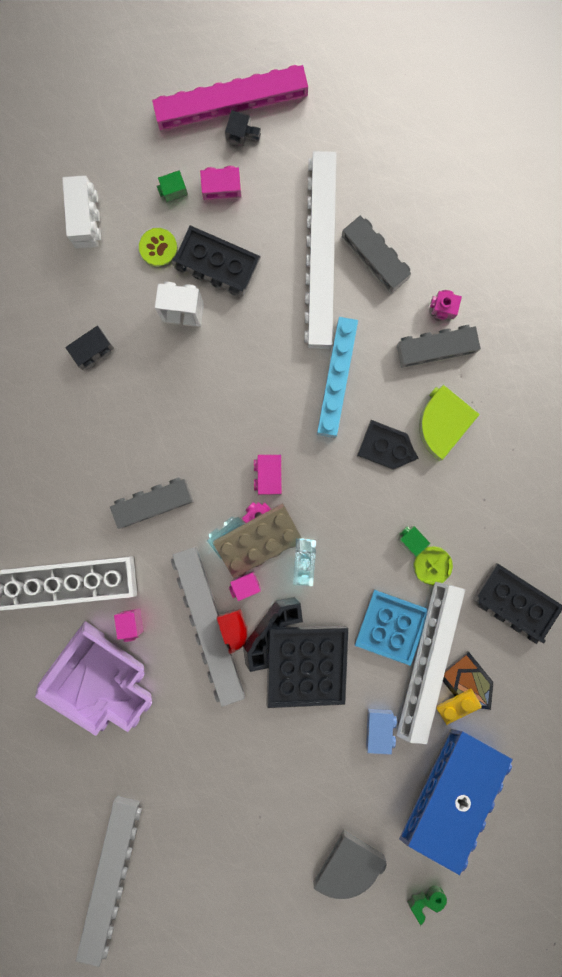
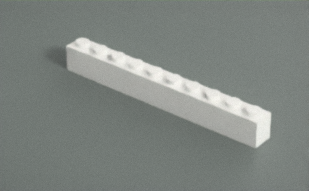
M313 151V157L309 159L308 171H312V178H308V190H312L311 197H308L307 209H311V216H307V228H311V235H307V247H310V254H306V266H310V273H306V285H309V292L305 294V304H309V312L305 311V323L309 324L308 331H305L304 343H308V348L331 349L336 152Z

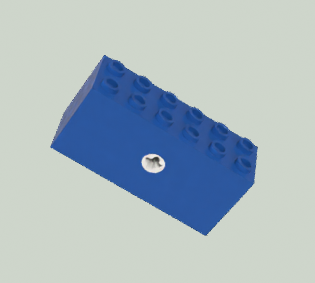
M451 729L399 840L413 850L460 875L467 868V859L470 852H473L477 846L476 839L486 826L485 819L495 806L494 800L496 795L503 789L502 782L512 769L511 762L513 759L463 731Z

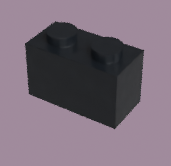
M98 325L65 347L77 366L82 370L93 367L96 360L109 356L112 353L111 350L114 349Z

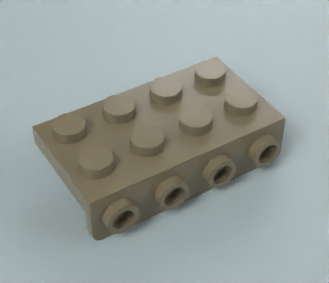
M282 503L214 540L213 544L232 577L236 578L237 576L244 575L254 567L261 566L268 559L279 556L283 551L297 546L303 539Z

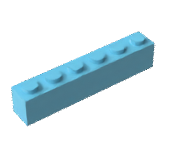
M344 317L338 318L317 435L331 438L337 437L358 320Z

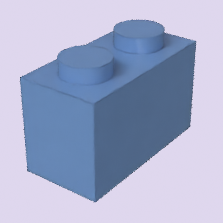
M368 709L367 753L392 754V748L396 746L393 728H396L397 718L391 710Z

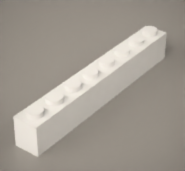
M439 582L434 584L396 735L410 743L427 744L465 589Z

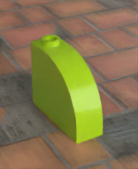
M442 385L440 388L435 387L429 394L431 399L425 405L419 420L421 440L428 452L438 461L445 458L480 415L445 385Z

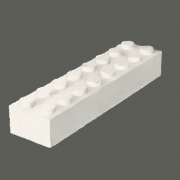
M134 556L0 570V611L137 596Z

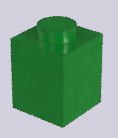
M180 170L158 177L160 185H157L160 197H165L166 203L188 195Z
M406 526L399 533L400 537L398 540L414 557H417L431 544L415 526L410 528Z

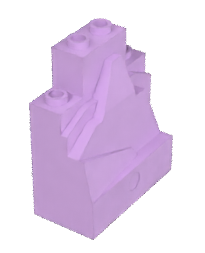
M84 621L40 680L35 698L95 736L99 731L103 732L109 723L108 720L129 732L131 727L135 728L139 723L142 712H146L152 704L151 693L135 683H139L145 674L144 665L107 640L103 632Z

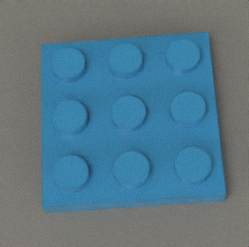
M374 589L354 645L411 666L423 632L428 609Z

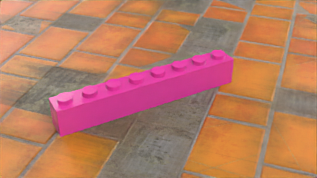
M291 65L286 69H274L269 73L261 75L253 74L248 78H235L231 82H218L213 84V86L205 88L197 87L188 92L179 91L175 95L159 96L153 99L152 102L159 130H165L229 115L232 110L242 112L308 96V83L303 65Z

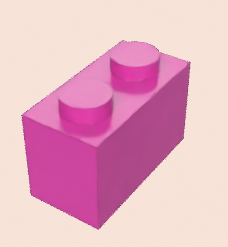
M226 166L222 169L208 167L205 170H200L203 200L242 197L239 167Z
M258 455V459H254V471H258V479H254V491H258V495H282L281 455Z
M254 571L230 582V593L233 598L237 597L238 601L261 592V587Z
M141 609L121 611L114 615L117 640L123 639L124 642L134 641L144 632Z

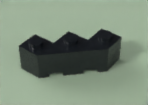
M295 597L275 601L243 645L245 665L250 672L267 669L269 628H283L286 625L303 622L301 603Z

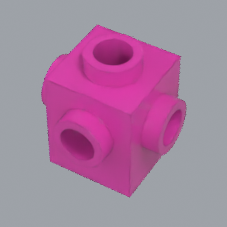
M450 290L439 291L436 296H432L430 308L433 309L431 314L436 315V318L441 320H447V318L454 320L458 315L462 296L455 295Z
M253 502L245 510L247 514L242 519L247 523L255 519L257 513L264 514L271 510V508L265 502L262 505L259 502L257 504Z

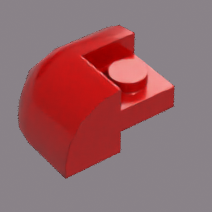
M233 609L217 616L224 643L229 645V654L240 650L245 644L248 635V627L245 624L241 609Z

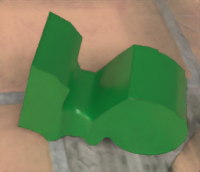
M431 886L427 890V894L421 892L420 894L412 895L407 902L421 926L426 918L423 908L428 907L438 913L446 906L447 898L439 886Z

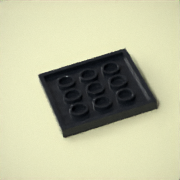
M347 626L269 628L267 708L345 705L348 652Z

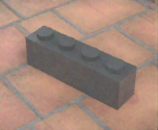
M360 215L343 229L342 238L392 294L410 278L411 270L405 262L402 263L398 259L397 252L385 244L384 237L372 229L371 222Z
M470 325L460 326L458 330L454 331L443 329L439 331V334L434 335L431 332L423 333L419 338L414 339L412 336L401 338V341L397 344L401 368L473 354L481 349L476 326L470 327Z
M178 477L170 480V484L163 487L162 484L151 487V491L144 494V491L133 494V498L129 500L121 498L114 501L115 505L110 506L117 528H125L194 502L187 481L185 479L181 480Z

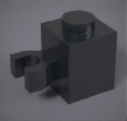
M232 110L225 129L226 141L235 146H244L247 137L259 142L261 128L251 126L249 115Z

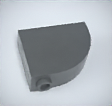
M343 830L313 880L314 889L325 896L335 899L356 897L368 890L379 874H383L387 866L385 856Z

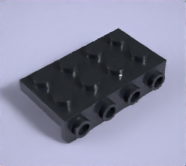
M189 225L176 256L172 258V264L179 272L185 273L187 271L197 280L202 281L205 279L213 287L219 289L223 287L228 289L227 292L234 296L241 295L244 297L261 256Z
M498 563L495 564L474 597V600L478 602L476 606L486 612L488 609L495 613L493 617L503 623L505 620L511 623L510 628L518 633L525 632L528 634L527 639L535 644H538V642L544 644L546 642L544 638L562 611V604Z

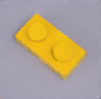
M469 689L437 705L436 709L445 724L448 725L481 709V704L473 690Z

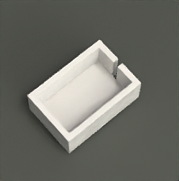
M87 176L62 177L66 234L68 239L76 249L99 247L98 240H101L100 228H97V221H100L99 210L96 209L95 202H98L97 190H94V185L90 183Z
M172 282L158 284L155 309L163 322L180 324L181 312H184V325L201 327L204 303L199 289L188 284L184 285V287L176 286Z

